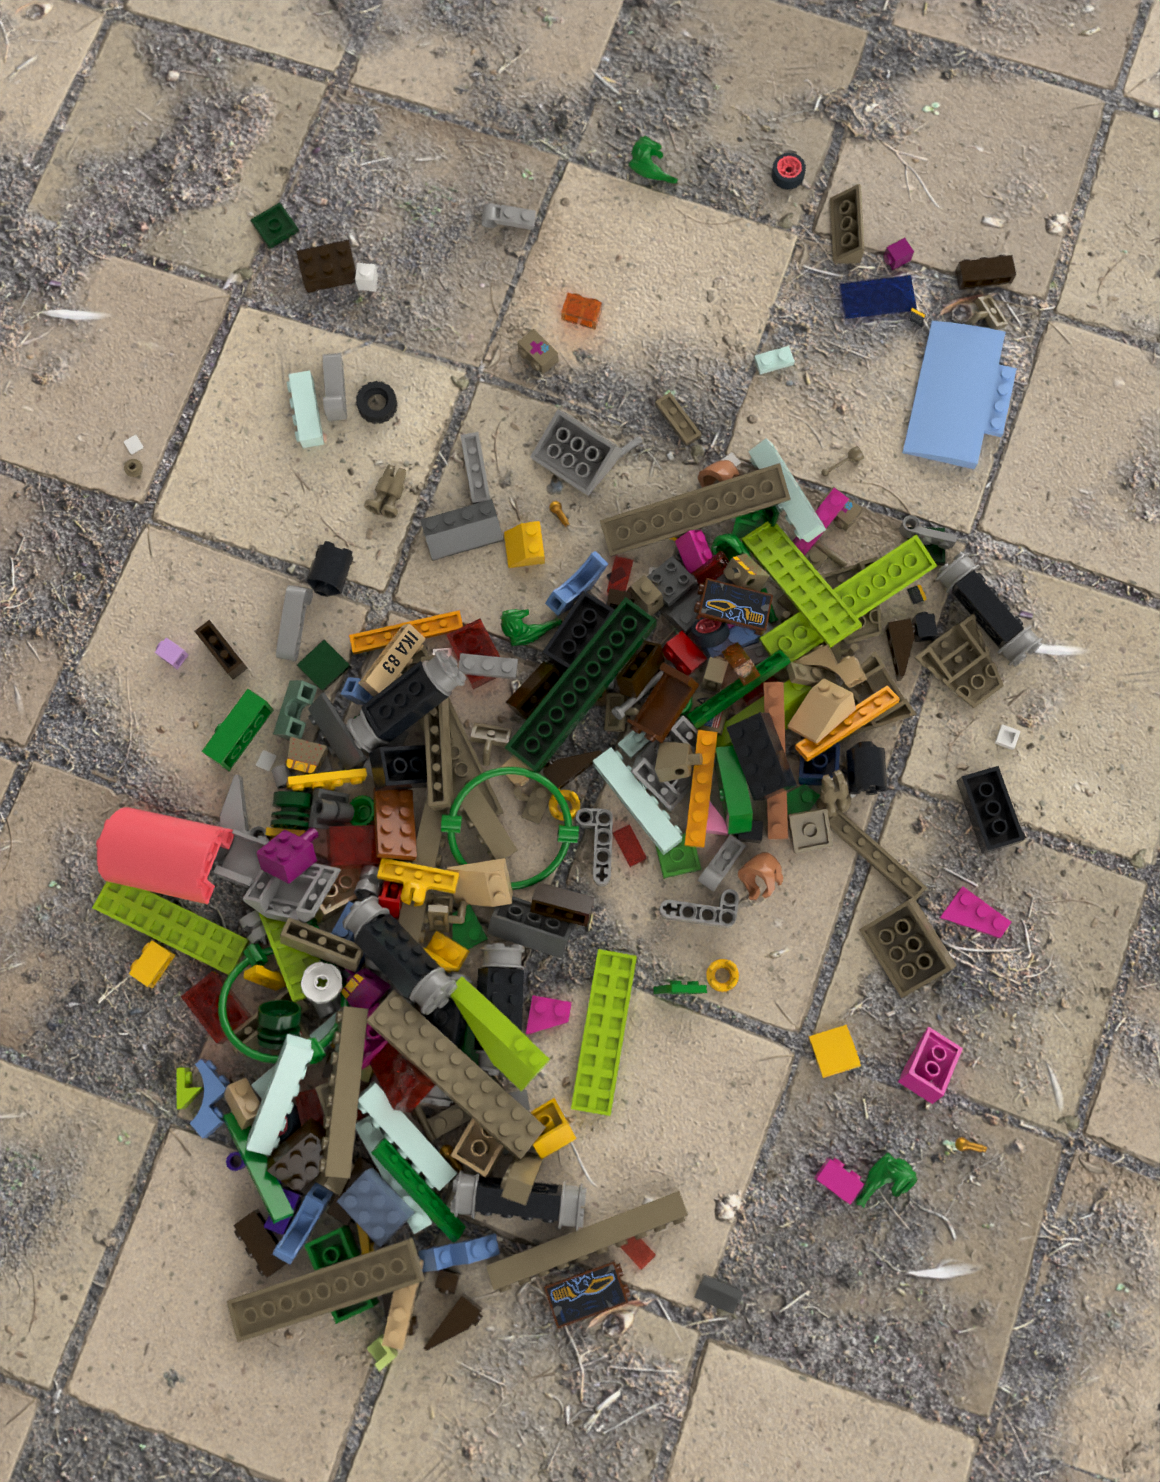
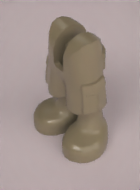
M388 464L375 487L376 498L374 500H366L364 507L376 515L382 513L386 518H396L398 510L395 508V502L401 498L404 490L403 484L406 477V469L398 468L395 477H393L395 466ZM389 496L387 503L382 508L385 497Z
M834 771L833 778H830L828 774L824 775L820 789L821 798L817 801L816 806L817 809L826 807L828 817H834L837 815L836 806L840 812L844 813L850 808L852 798L842 771Z

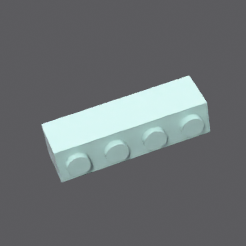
M310 370L288 374L287 388L289 393H292V398H289L291 409L295 411L292 419L294 426L297 425L298 431H295L297 442H300L303 448L324 445L314 380Z

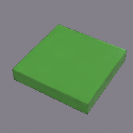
M686 833L681 835L682 842L665 855L655 845L663 879L701 870L696 847L684 846Z

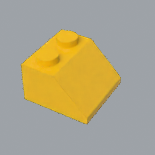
M540 521L521 523L504 532L508 568L545 564Z
M555 1098L530 1112L546 1127L533 1143V1147L541 1160L577 1139Z

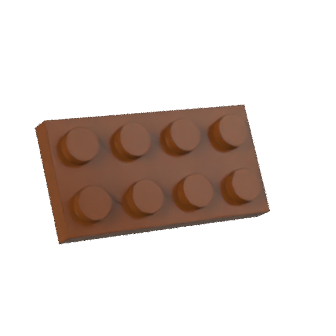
M374 787L376 857L415 861L417 851L413 790L375 791Z

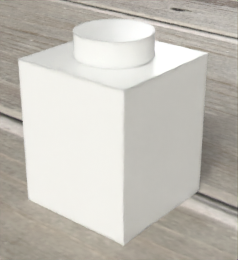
M357 263L355 281L358 290L376 291L378 274L375 264Z

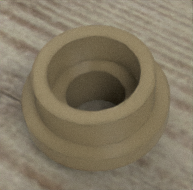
M130 459L125 463L124 471L130 477H138L143 471V465L137 459Z

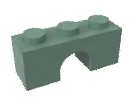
M303 680L289 681L273 735L290 741V737L302 738L306 723L300 720V715L305 706L312 705L317 690L316 686Z

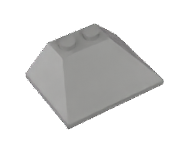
M681 715L663 742L688 743L692 753L695 754L698 730ZM657 740L654 743L650 741L637 755L630 772L669 811H672L691 790L694 765L689 777L659 782L655 766L660 742Z
M314 863L290 884L260 870L243 897V901L266 918L287 922L290 917L306 923L315 916L339 875L340 868Z

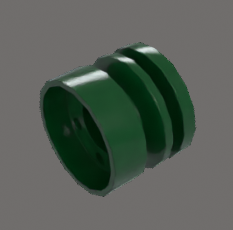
M294 791L274 792L272 806L281 809V811L271 813V817L276 819L271 820L270 826L273 828L307 831L310 827H308L309 822L305 821H309L310 815L304 813V811L311 810L313 795Z
M271 1000L259 1005L257 1021L259 1023L257 1028L258 1045L267 1049L281 1050L287 1034L300 1037V1005L288 1000Z

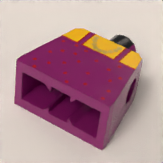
M363 968L357 973L345 969L341 973V976L348 982L342 989V994L351 1007L364 1008L369 1011L391 987L368 968Z

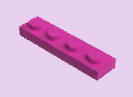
M833 488L815 511L826 529L849 501V498L836 488ZM824 532L809 542H806L804 539L800 540L797 536L792 542L805 556Z

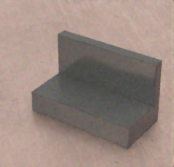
M703 1273L694 1298L733 1314L738 1300H741L744 1292L737 1287Z

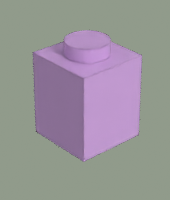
M168 638L161 641L155 651L162 660L177 670L189 656L185 650Z

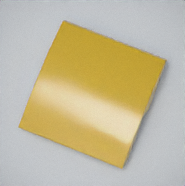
M847 1024L809 1036V1042L815 1054L816 1063L822 1078L861 1066Z

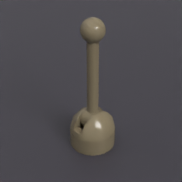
M858 446L853 447L846 459L828 469H823L821 474L827 476L829 472L849 460L859 462L864 459L862 451Z

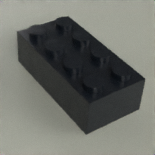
M583 591L542 651L543 658L566 672L615 609Z
M759 712L726 727L754 801H763L797 786L770 713Z
M999 766L961 776L956 781L982 854L1012 846L1025 840Z

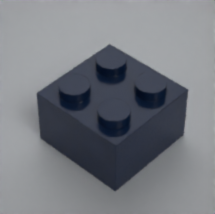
M840 743L834 744L808 762L800 754L798 784L822 786L824 775L828 774L830 778H833V772L839 770Z

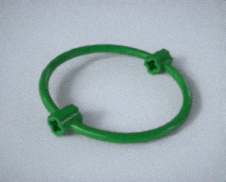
M500 767L476 776L461 789L450 808L449 814H442L440 831L447 832L449 847L458 865H465L467 862L462 857L455 838V833H460L462 816L457 815V812L464 798L474 787L492 777L508 774L525 776L545 786L556 798L563 814L564 825L559 824L557 841L562 842V845L555 859L545 870L532 878L511 882L512 890H517L541 882L556 870L564 859L570 843H577L579 827L572 825L568 804L562 793L550 780L529 769Z
M251 944L243 951L246 958L231 971L223 984L218 1002L219 1021L228 1040L241 1053L261 1062L276 1064L279 1055L264 1054L246 1046L236 1037L227 1018V997L235 979L249 965L251 967L255 965L264 966L268 962L266 956L274 954L272 947L261 949L259 944ZM320 959L321 962L332 964L338 969V967L335 964ZM342 977L343 989L347 984L345 982V979ZM341 990L340 1008L344 1006L348 1007L349 1002L346 1000ZM335 1023L329 1033L319 1042L316 1037L308 1038V1040H311V1049H314L312 1059L309 1062L310 1065L317 1064L326 1056L323 1049L333 1040L334 1032H337L338 1023Z

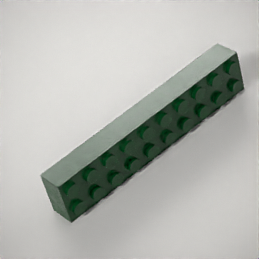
M625 597L505 746L506 751L528 769L539 773L657 626L656 619Z

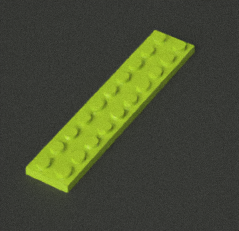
M916 534L833 590L857 618H860L937 567V565ZM800 612L759 638L769 656L780 649L789 657L791 662H794L824 642Z

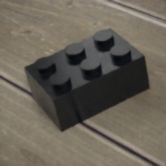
M426 745L379 747L369 753L375 791L428 787Z

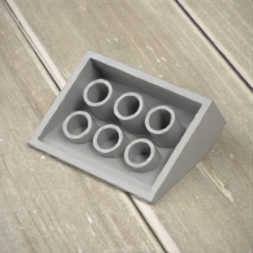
M557 409L530 458L589 496L615 465L623 449L568 413Z

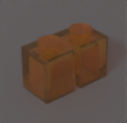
M567 293L561 311V318L563 321L577 324L580 318L582 319L580 326L596 330L602 313V302L595 298L582 297L577 293Z
M738 642L729 645L722 651L726 661L729 662V666L744 686L760 676L751 658Z

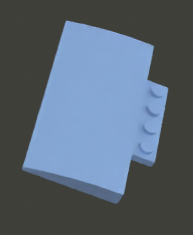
M941 321L931 322L902 453L965 468H976L984 434L1002 437L1017 370V368L999 364L1006 332L967 324Z

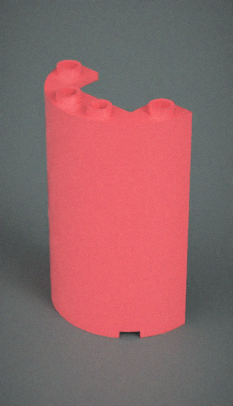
M124 807L117 810L105 821L101 836L97 839L98 873L108 882L208 905L215 886L207 878L219 847L230 849L234 839L233 830Z

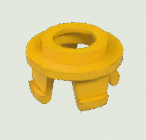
M559 789L564 798L571 802L570 814L571 819H574L580 810L579 797L574 791ZM552 794L549 800V811L555 819L564 821L562 812L558 810V802Z
M718 959L709 965L706 979L714 990L726 992L733 989L738 983L739 971L736 964L731 960ZM723 968L729 972L730 976L727 982L720 983L716 980L715 973L718 969Z

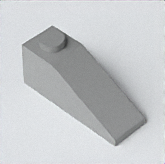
M237 774L234 775L220 814L218 826L237 831L241 829L249 831L243 778Z

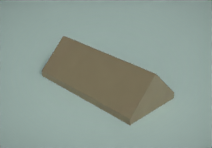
M857 184L830 198L833 263H860L864 253L861 185Z

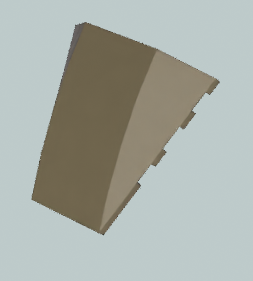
M877 557L820 575L834 589L877 561ZM880 605L858 618L862 623V627L843 639L845 645L882 634Z
M974 613L952 626L914 657L972 708L977 707L1004 686L996 665L992 662L989 655V648L984 643L982 631L977 626Z
M876 651L860 665L867 680L852 688H849L845 682L840 686L853 693L855 706L885 686H888L900 698L899 703L847 737L917 715L885 669L886 666Z

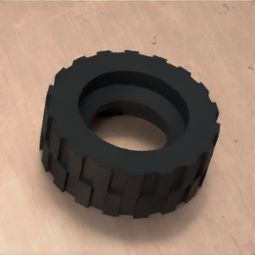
M382 381L364 384L359 389L358 395H356L358 411L367 422L382 424L393 418L394 413L397 411L398 403L394 390L391 389L390 385ZM376 394L382 395L386 400L385 406L377 411L372 410L368 406L369 398Z

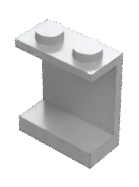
M233 829L234 842L222 867L216 865L213 873L221 879L249 889L261 870L256 852L270 840L262 836H258V838L253 837L250 832L243 829L240 831Z

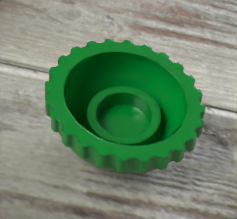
M358 795V797L352 799L349 804L354 807V816L350 823L357 828L369 826L374 821V800L367 795Z

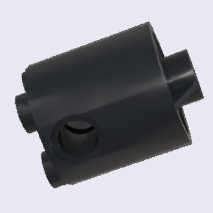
M324 541V544L319 545L306 583L320 596L340 595L348 577L350 565L353 562V552L346 548H337L332 542Z
M871 741L858 742L846 751L849 794L855 795L866 791V795H876L878 792L887 791L885 749L877 747Z

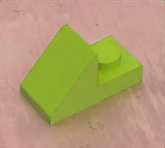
M177 1068V1109H186L204 1090V1087L190 1088V1084L193 1081V1074L190 1068Z

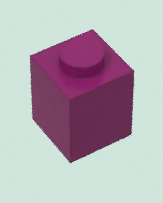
M903 238L886 247L883 256L884 261L894 270L910 262L914 250L906 238Z

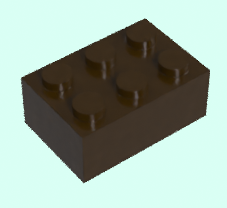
M349 239L296 251L303 284L307 293L356 283V266Z
M310 1118L274 1149L270 1156L268 1155L267 1171L298 1193L321 1173L319 1172V1161L323 1159L324 1150H321L322 1138L326 1135V1128L313 1118Z

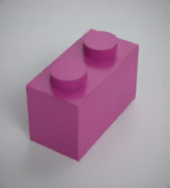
M702 530L688 531L675 540L686 570L690 574L702 573L715 564Z
M835 1157L833 1160L827 1158L814 1179L851 1205L864 1185L860 1181L862 1177L852 1170L850 1173L843 1168L844 1164Z

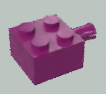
M310 827L301 836H297L284 829L256 852L261 870L290 884L317 861L313 843H311L319 837L317 830Z

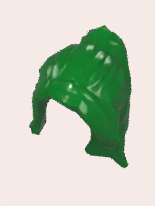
M645 135L641 136L632 147V159L628 166L634 172L647 179L676 184L678 182L677 178L664 173L652 161L653 155L659 159L663 158V153L660 151L662 146Z
M723 534L713 540L711 551L717 562V567L720 569L724 567L721 560L730 562L733 557L745 553L752 558L747 547L737 538V535Z
M510 609L503 611L500 616L501 629L505 636L510 638L512 647L537 641L549 630L560 626L563 621L556 617L545 623L527 625L523 623L522 618L529 615V609Z
M887 1152L869 1170L864 1188L855 1200V1205H861L862 1208H865L866 1202L873 1193L887 1183L895 1182L891 1188L894 1197L908 1192L917 1182L916 1172L913 1171L912 1167L901 1158L895 1159L891 1153Z

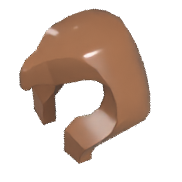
M721 460L700 471L698 481L703 488L714 484L717 479L719 482L740 475L731 461Z
M767 852L757 854L738 871V877L748 890V898L750 900H757L761 893L759 886L755 882L756 875L761 877L767 886L762 894L764 898L771 896L775 890V882L779 886L783 882L780 863L772 854Z

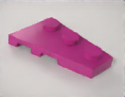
M963 886L939 917L940 919L954 922L960 926H966L996 938H1001L1011 924L1010 920Z

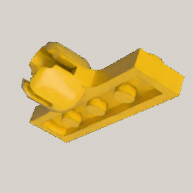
M366 768L291 776L287 778L286 785L287 790L292 789V791H302L307 787H312L313 791L314 788L334 791L336 787L342 786L343 783L361 784L365 781L367 772Z
M382 858L377 874L378 879L403 884L401 900L403 903L411 905L413 898V901H415L414 906H421L424 903L426 892L430 889L455 894L460 876L458 872Z

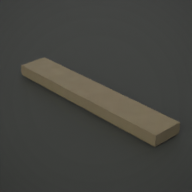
M837 810V815L829 819L830 829L909 899L914 897L917 900L928 888L844 813Z

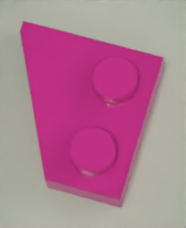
M533 995L526 1034H532L568 1023L572 1002Z

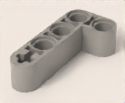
M324 354L322 357L325 397H323L325 414L328 421L347 420L342 354Z
M294 585L287 587L276 649L277 658L297 661L306 607L312 602L313 589Z
M582 808L576 814L578 826L584 829H595L593 881L597 886L605 887L611 879L613 816L607 809ZM587 814L590 820L587 823H583L579 820V817ZM607 815L610 820L607 823H601L599 817ZM606 834L609 840L602 843L598 840V836ZM600 853H605L608 856V860L600 862L597 856ZM600 867H604V876L607 877L604 878V881H600L596 877L600 876Z
M725 890L720 897L719 907L665 900L660 905L659 913L662 918L667 920L730 928L737 918L739 895L735 890ZM727 894L732 895L734 903H726L724 896ZM670 905L672 910H677V906H680L679 916H675L677 913L675 911L666 914V910H663V908ZM690 908L693 911V916L690 918L685 917L682 910ZM710 911L712 919L709 921L704 920L702 912ZM729 914L732 917V922L724 923L722 915Z

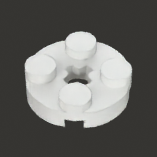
M317 962L305 970L301 987L309 1000L316 1004L328 1003L334 1000L342 990V977L334 965ZM319 978L322 980L327 979L325 987L316 986L319 983Z

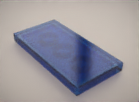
M911 275L840 283L839 285L845 319L908 312L912 308L917 309Z

